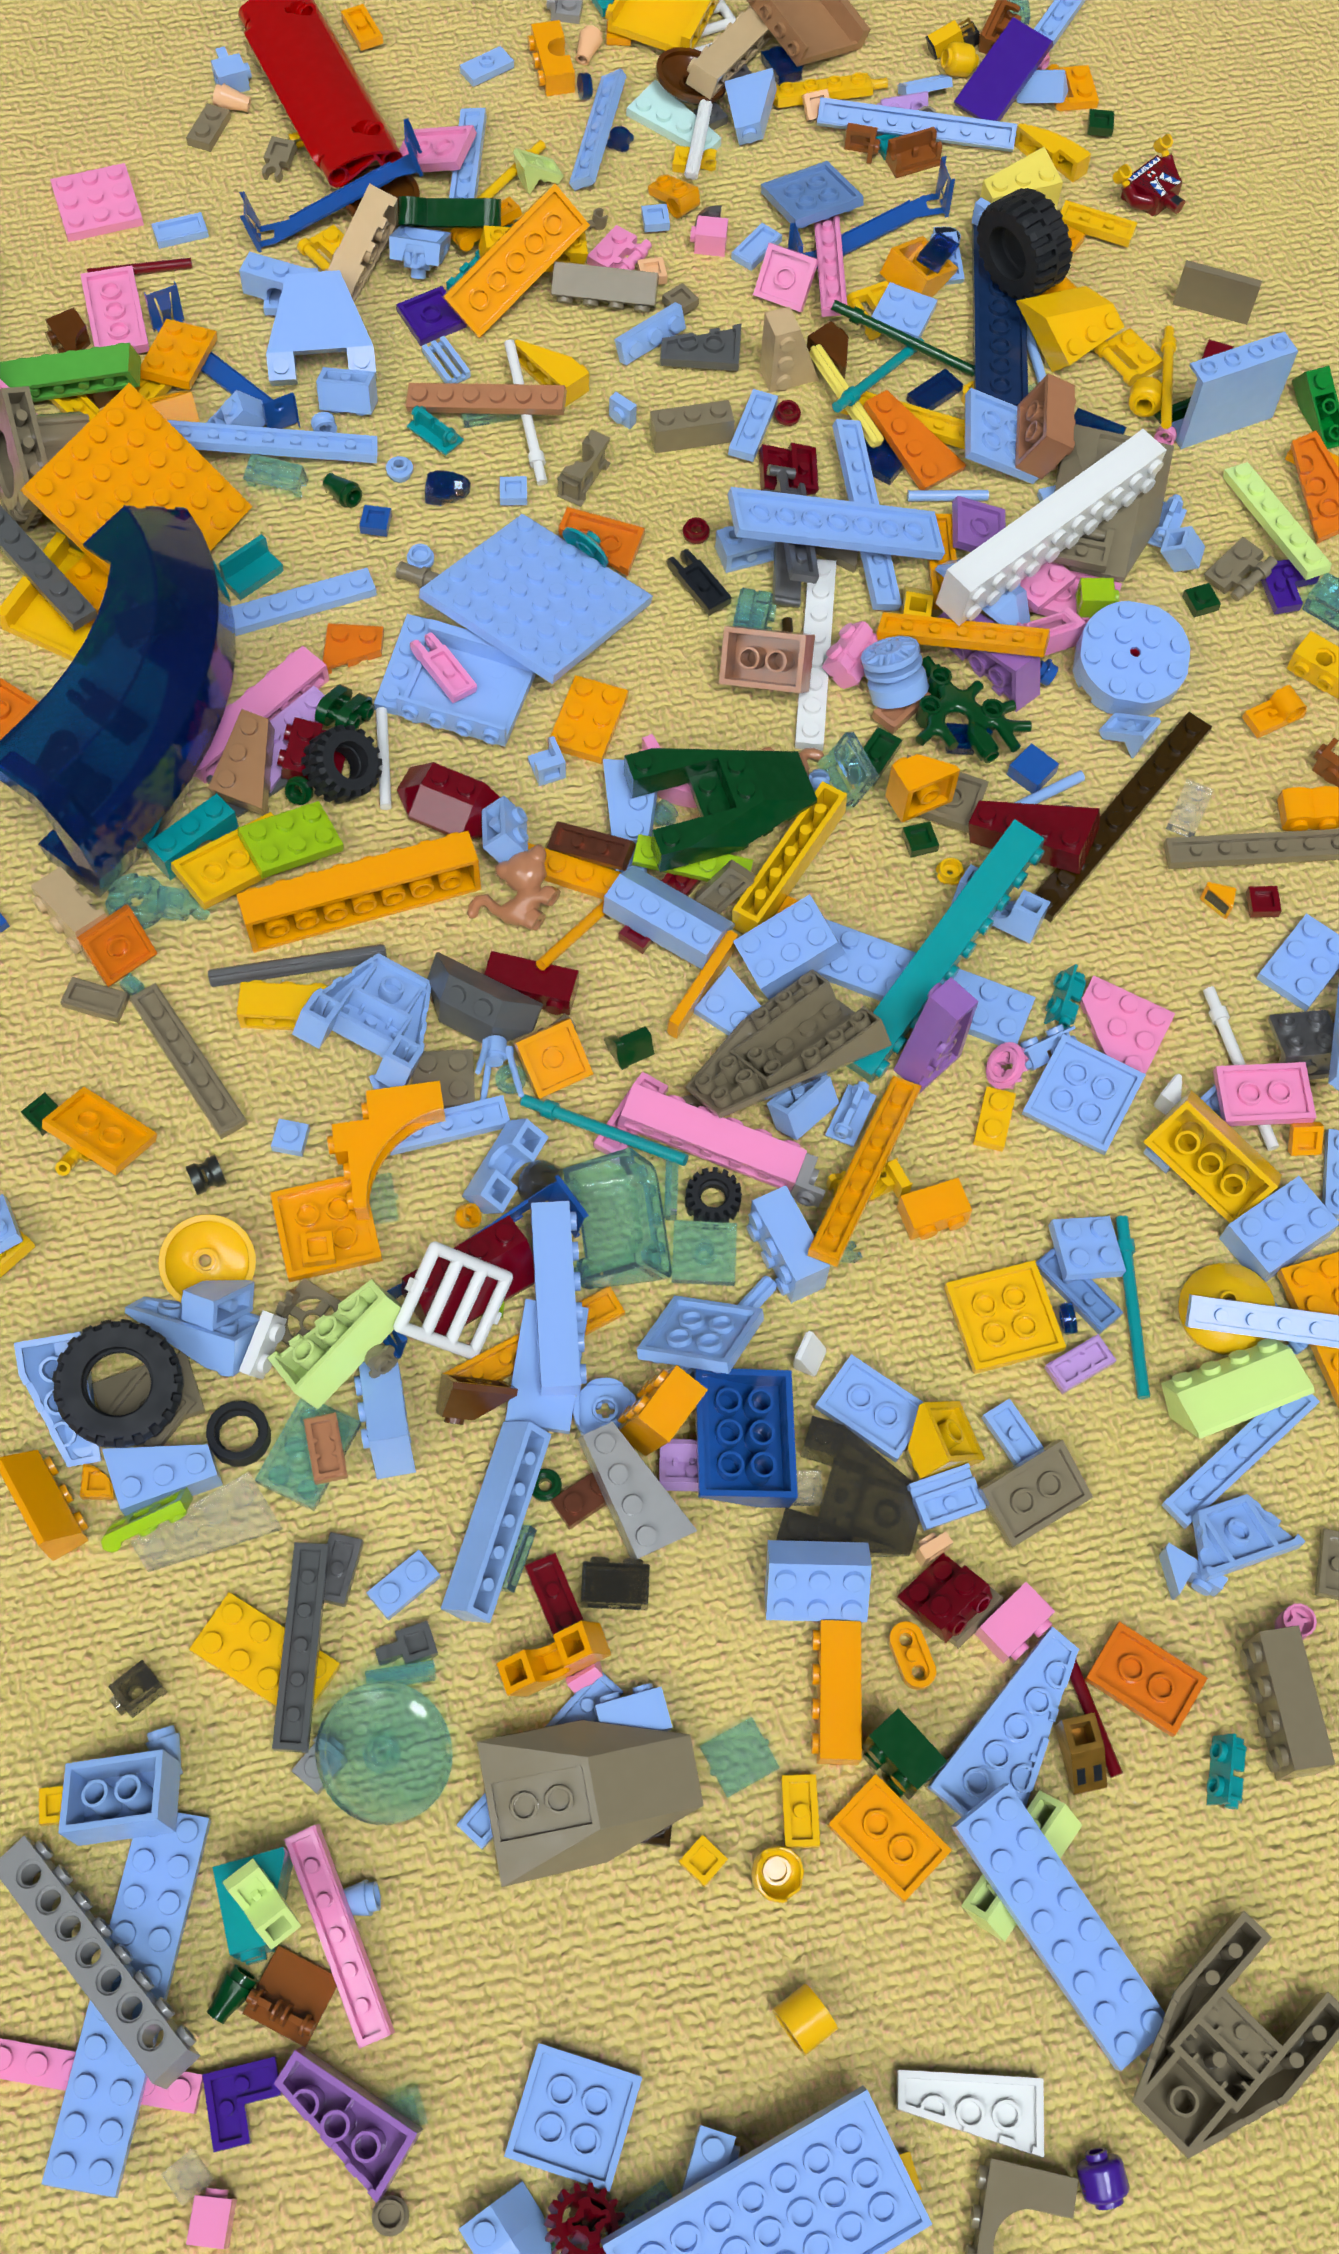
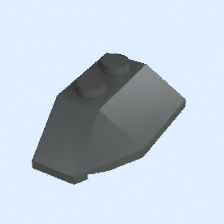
M439 952L435 954L427 979L431 986V996L440 1023L480 1043L491 1035H499L510 1041L534 1030L543 1007L542 1003Z

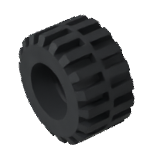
M343 724L332 727L309 741L310 744L303 751L306 756L302 757L301 764L306 767L302 770L303 776H308L309 781L306 782L308 787L313 786L315 788L314 794L318 797L324 795V800L327 802L334 800L335 804H341L367 794L371 791V788L377 785L378 781L376 779L381 777L382 770L378 769L379 766L383 765L382 758H378L377 754L380 753L378 747L375 748L373 746L374 739L371 736H365L366 731L361 728L355 731V726L348 725L344 727ZM335 751L340 752L347 759L350 766L349 778L343 776L337 770L334 763Z

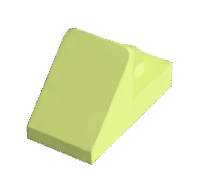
M515 148L513 151L518 178L528 194L532 192L539 180L559 184L564 177L553 159Z

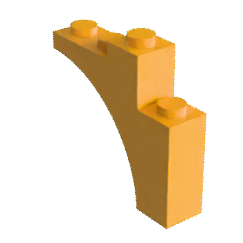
M440 1081L367 1090V1102L361 1103L363 1120L331 1124L333 1135L327 1136L329 1154H335L338 1165L343 1164L345 1181H351L352 1191L346 1192L349 1210H355L357 1220L370 1219L369 1204L374 1180L381 1165L396 1146L413 1133L427 1126L446 1121Z

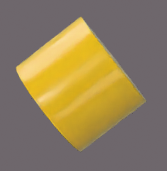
M806 1983L772 2009L783 2030L804 2056L838 2030L837 2024L827 2008Z

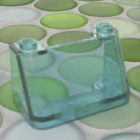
M629 1147L563 1168L564 1183L589 1215V1217L584 1219L581 1226L585 1258L579 1259L574 1268V1272H580L581 1287L589 1290L670 1278L672 1275V1265L659 1180L653 1164Z

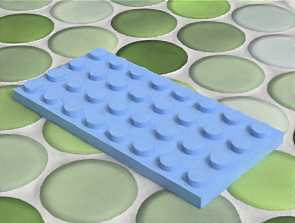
M863 2085L600 2241L606 2254H885L931 2226L932 2222L868 2090Z

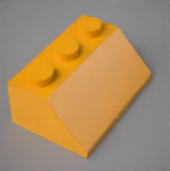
M38 1449L0 1457V1474L38 1546L52 1561L89 1541L84 1532L89 1526L81 1512L74 1513L69 1505L70 1502L74 1501V1498L65 1483L59 1486L54 1477L59 1471L50 1456L44 1458Z

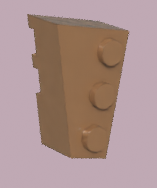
M241 709L208 786L213 795L217 793L225 802L262 816L269 813L270 772L273 761L275 729L268 718Z

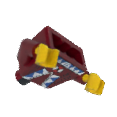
M1170 134L1164 135L1162 139L1159 137L1154 142V150L1157 153H1161L1162 157L1156 155L1134 173H1132V169L1128 164H1123L1113 174L1112 178L1116 184H1122V200L1128 202L1131 208L1142 210L1151 216H1157L1166 208L1177 214L1185 204V200L1179 196L1182 179L1177 171L1172 153L1169 154L1168 151L1173 144V138Z

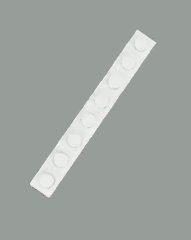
M817 559L819 579L816 584L807 583L803 633L815 634L809 692L799 693L795 748H815L823 751L828 674L822 668V665L828 658L826 652L831 647L836 561Z

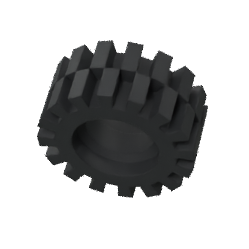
M707 1167L702 1169L701 1175L697 1171L693 1175V1180L690 1179L688 1181L685 1194V1208L688 1207V1215H693V1221L697 1224L701 1220L703 1221V1227L708 1228L709 1223H712L713 1228H719V1223H723L725 1226L729 1224L730 1218L732 1220L735 1219L740 1209L742 1193H740V1183L736 1184L737 1178L734 1175L728 1176L729 1171L723 1169V1172L719 1173L718 1167H713V1171L709 1172ZM709 1188L719 1189L724 1193L725 1201L718 1207H709L703 1203L701 1199L702 1193Z

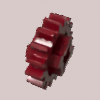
M578 2182L573 2184L570 2193L563 2188L557 2196L558 2201L553 2199L548 2207V2211L551 2214L547 2215L543 2224L548 2228H552L545 2236V2242H555L556 2244L551 2254H606L603 2246L600 2248L601 2236L604 2232L608 2231V2235L620 2229L622 2226L618 2225L625 2218L624 2212L616 2213L614 2210L618 2199L615 2198L608 2201L605 2198L607 2194L605 2187L599 2194L595 2193L592 2182L588 2183L584 2191L581 2190ZM570 2207V2218L562 2223L564 2211Z

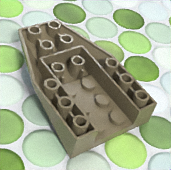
M1075 424V446L1071 454L1066 455L1058 464L1054 492L1132 436ZM1160 443L1167 451L1162 460L1164 464L1154 478L1156 483L1152 489L1145 494L1143 492L1140 493L1128 507H1121L1109 521L1103 520L1099 523L1097 527L1099 529H1116L1106 572L1102 573L1069 566V570L1103 578H1114V580L1124 582L1153 536L1155 529L1159 526L1174 450L1173 445Z
M812 969L743 1019L686 1085V1089L716 1116L722 1118L805 1085L885 1049L892 1044L881 1018L864 1006L856 1012L836 999L830 982Z
M578 1720L483 1739L477 1742L501 1887L607 1863L704 1806L690 1734Z

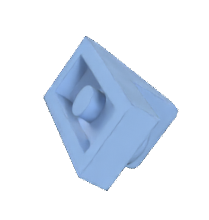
M1115 712L1100 728L1099 732L1102 739L1125 742L1131 758H1134L1150 740L1161 721L1158 717Z
M1168 1543L1159 1554L1172 1600L1181 1593L1187 1581L1192 1583L1191 1587L1198 1593L1215 1597L1228 1580L1227 1577L1220 1576L1204 1582L1201 1578L1199 1560L1171 1543Z

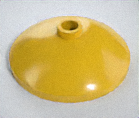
M214 1214L195 1215L178 1223L165 1237L158 1255V1270L161 1281L171 1296L180 1303L183 1290L202 1281H252L256 1266L255 1250L247 1233L232 1220ZM204 1254L209 1255L210 1263L206 1266H201L199 1258Z
M1216 1263L1199 1269L1186 1281L1178 1301V1314L1185 1332L1196 1344L1208 1351L1229 1355L1233 1351L1246 1350L1256 1346L1259 1341L1265 1339L1185 1326L1189 1294L1220 1299L1228 1297L1235 1301L1275 1306L1270 1288L1257 1273L1234 1263Z

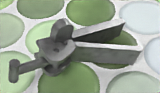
M768 465L767 475L777 477V485L775 490L764 489L763 491L807 496L804 483H800L797 489L789 487L788 479L795 478V468ZM775 542L772 604L799 608L801 604V582L816 584L819 579L815 546Z

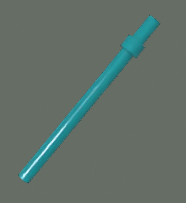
M906 346L855 387L851 386L846 389L841 397L832 404L833 410L838 413L845 407L854 405L860 400L863 393L915 354L917 350Z
M526 1094L521 1099V1106L540 1112L542 1117L552 1121L555 1119L564 1121L685 1166L688 1161V1154L561 1108L559 1103L549 1099L542 1101Z
M1123 1215L1116 1217L1117 1242L1126 1272L1123 1274V1284L1138 1399L1150 1398L1133 1261V1254L1136 1252L1134 1239L1130 1237L1128 1216Z

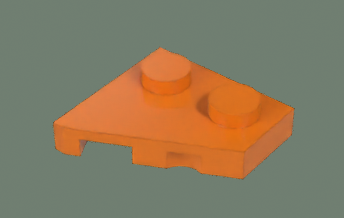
M328 623L323 662L327 666L328 674L332 673L333 668L344 664L351 667L359 664L361 661L381 657L384 627Z

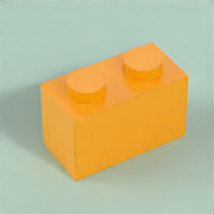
M959 1177L901 1195L897 1205L910 1240L919 1237L921 1240L929 1239L935 1236L938 1231L947 1228L950 1231L960 1229L967 1224L972 1213V1208Z

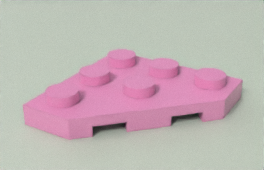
M1094 975L1080 1001L1081 1009L1087 1015L1090 1022V1030L1098 1049L1103 1054L1146 1074L1175 1013Z

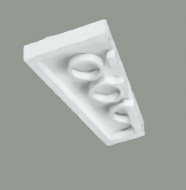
M897 2070V2110L1044 2158L1043 2078Z

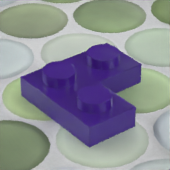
M1289 559L1277 561L1278 564L1272 569V573L1266 579L1260 580L1273 613L1276 615L1299 611L1303 602L1297 587L1317 584L1320 576L1305 580Z
M277 2057L202 2074L213 2152H220L252 2143L246 2104L283 2095L274 2085L279 2076Z

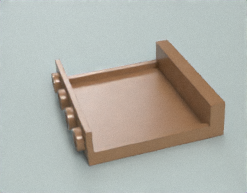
M747 0L797 67L861 49L871 30L848 0Z

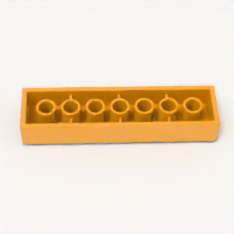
M469 831L453 832L443 838L432 841L424 840L417 845L395 848L388 853L377 856H365L355 862L336 864L329 869L307 872L293 879L278 880L271 885L260 888H248L244 892L236 894L253 953L479 891L481 890L479 860Z

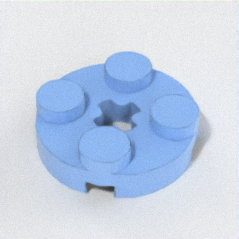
M594 1379L587 1383L586 1387L575 1397L573 1407L575 1425L581 1435L610 1422H613L618 1428L621 1423L617 1419L628 1405L631 1406L636 1401V1397L632 1391L630 1392L617 1379ZM603 1403H607L609 1409L615 1410L614 1414H609V1418H602L601 1414L596 1413V1410L601 1409Z

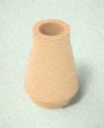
M587 25L580 31L575 57L579 64L588 65L602 44L603 39L600 29L593 25Z
M225 83L223 85L216 84L213 94V105L229 110L249 112L251 97L244 95Z

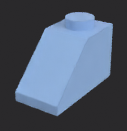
M206 1280L183 1290L181 1320L214 1331L252 1312L255 1282L251 1280Z

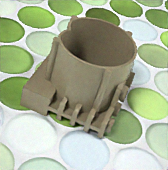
M29 386L0 389V500L5 511L25 532L35 529L43 512L20 490L89 422V415L83 414L80 411L36 415Z

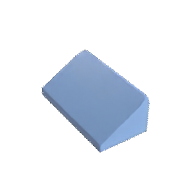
M1036 70L1017 96V103H1063L1068 93L1065 70Z

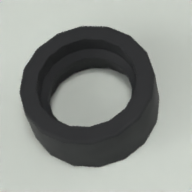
M231 1401L221 1405L211 1415L206 1427V1438L213 1454L222 1463L232 1467H243L257 1462L266 1453L271 1443V1429L265 1414L256 1405L246 1401ZM236 1416L251 1418L258 1428V1437L255 1443L250 1448L241 1452L227 1450L221 1444L219 1438L222 1425Z

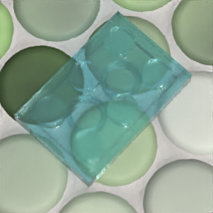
M300 1398L255 1478L256 1484L315 1511L330 1482L315 1485L303 1419L336 1412L344 1456L359 1431L361 1422L325 1404L317 1410Z

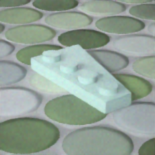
M655 79L626 108V116L680 146L690 147L696 115L682 102L670 95ZM709 126L703 152L706 149L717 150L721 146V137Z

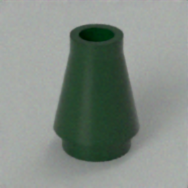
M333 473L325 476L323 486L329 490L341 506L352 508L358 505L362 498V490L358 483L336 476Z
M234 1964L231 1970L225 1971L207 2013L216 2021L224 2024L228 2017L246 2001L258 1980L249 1971Z

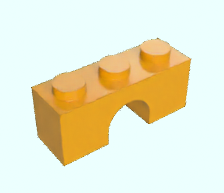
M560 20L531 24V35L527 36L529 51H534L532 53L534 69H539L537 70L539 86L544 87L546 97L575 93V71L570 55H565V37Z
M581 1620L553 1634L555 1642L538 1649H523L496 1663L507 1696L528 1697L611 1656L601 1624Z

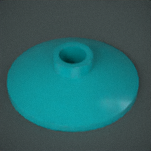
M570 527L563 530L562 535L567 544L574 545L586 555L596 559L604 568L608 565L607 556L599 545L601 540L595 533L591 531L584 533Z

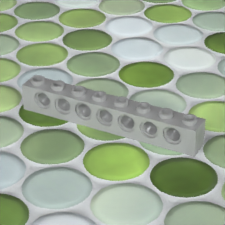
M23 1836L0 1857V1880L152 2084L167 2089L200 2057V2054L193 2047L197 2042L195 2037L184 2025L177 2026L171 2018L175 2011L165 1999L160 1997L157 2000L151 1992L154 1984L142 1970L135 1971L130 1964L133 1960L130 1952L121 1943L115 1945L109 1937L113 1933L111 1927L100 1916L97 1918L93 1916L89 1911L93 1907L91 1901L80 1890L75 1892L70 1886V1883L73 1881L71 1875L61 1865L56 1867L50 1860L54 1855L51 1849L41 1839L34 1842L28 1837ZM41 1871L39 1881L33 1885L35 1875ZM61 1897L59 1906L52 1911L54 1901ZM81 1922L80 1931L76 1936L72 1937L73 1928ZM101 1949L100 1958L96 1963L92 1964L93 1954ZM121 1975L120 1986L112 1992L113 1981ZM142 2002L140 2015L133 2019L132 2013L135 2006ZM163 2030L162 2042L154 2047L153 2040L155 2035Z

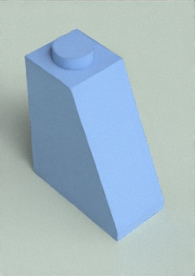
M773 68L724 81L739 146L764 138L777 90Z

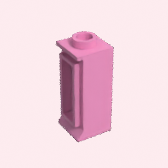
M1067 607L1060 613L1024 624L1018 622L1016 626L1050 629L1046 656L1076 646L1086 622L1074 610Z

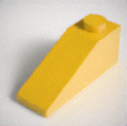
M518 339L515 340L520 366L540 385H565L567 390L565 407L589 392L590 375L584 365L579 364L570 356Z

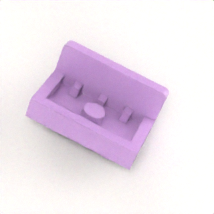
M671 1439L669 1443L660 1448L659 1482L666 1491H698L696 1439Z

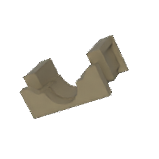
M592 429L589 431L582 442V461L585 462L576 461L574 465L566 466L557 478V497L580 507L586 501V492L602 469L606 471L611 464L605 459V449L610 442V437Z

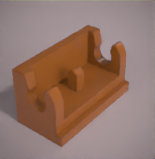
M1007 0L996 1L980 34L978 52L987 54L1013 17L1019 21L1022 20L1021 16L1009 11L1019 12L1021 8L1019 5Z
M935 127L888 140L886 163L895 178L940 166L942 142H936L937 131Z

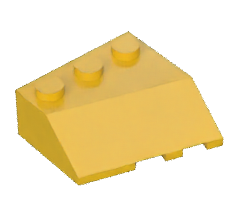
M1087 286L1016 301L1052 372L1070 366L1125 327L1114 304Z

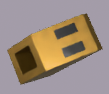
M1095 1712L1061 1720L1054 1726L1073 1795L1107 1788L1105 1748Z

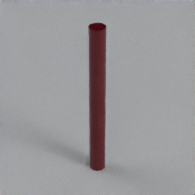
M190 257L88 268L87 273L132 265L134 275L191 269L193 266Z
M1075 1660L1070 1681L1084 1715L1095 1712L1105 1748V1762L1110 1778L1123 1774V1771L1078 1662Z

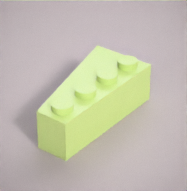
M371 1279L340 1302L335 1313L320 1317L314 1322L316 1325L314 1329L304 1336L296 1335L288 1341L290 1347L282 1353L275 1351L267 1359L291 1390L318 1410L365 1361L367 1352L372 1347L381 1344L394 1330L393 1325L402 1306L391 1294Z

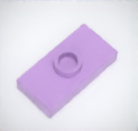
M1099 1334L1046 1364L1044 1369L1061 1394H1064L1116 1362V1358Z

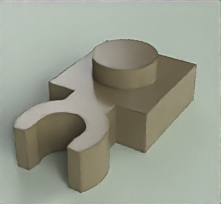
M271 136L263 157L266 163L262 168L264 180H268L269 175L275 173L276 182L280 183L282 181V167L290 168L297 150L295 141Z

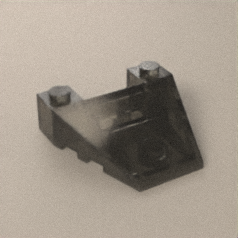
M812 1416L801 1457L832 1466L818 1517L785 1508L776 1540L865 1542L869 1544L870 1557L910 1556L919 1524V1517L913 1505L911 1493L906 1487L913 1483V1481L845 1425Z

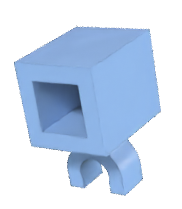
M225 46L216 48L215 51L218 59L211 60L215 84L223 85L225 83L239 92L249 91L248 79L252 78L248 63H243L239 53L228 56Z

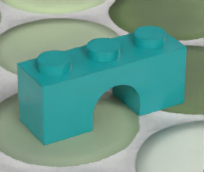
M216 793L146 844L152 862L171 881L176 877L175 873L171 870L172 861L194 851L201 843L207 840L214 841L238 829L239 825L235 811Z

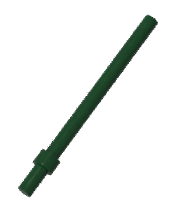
M837 300L834 301L831 310L849 318V322L855 325L860 323L973 377L974 365L865 314V310L856 306L852 308Z

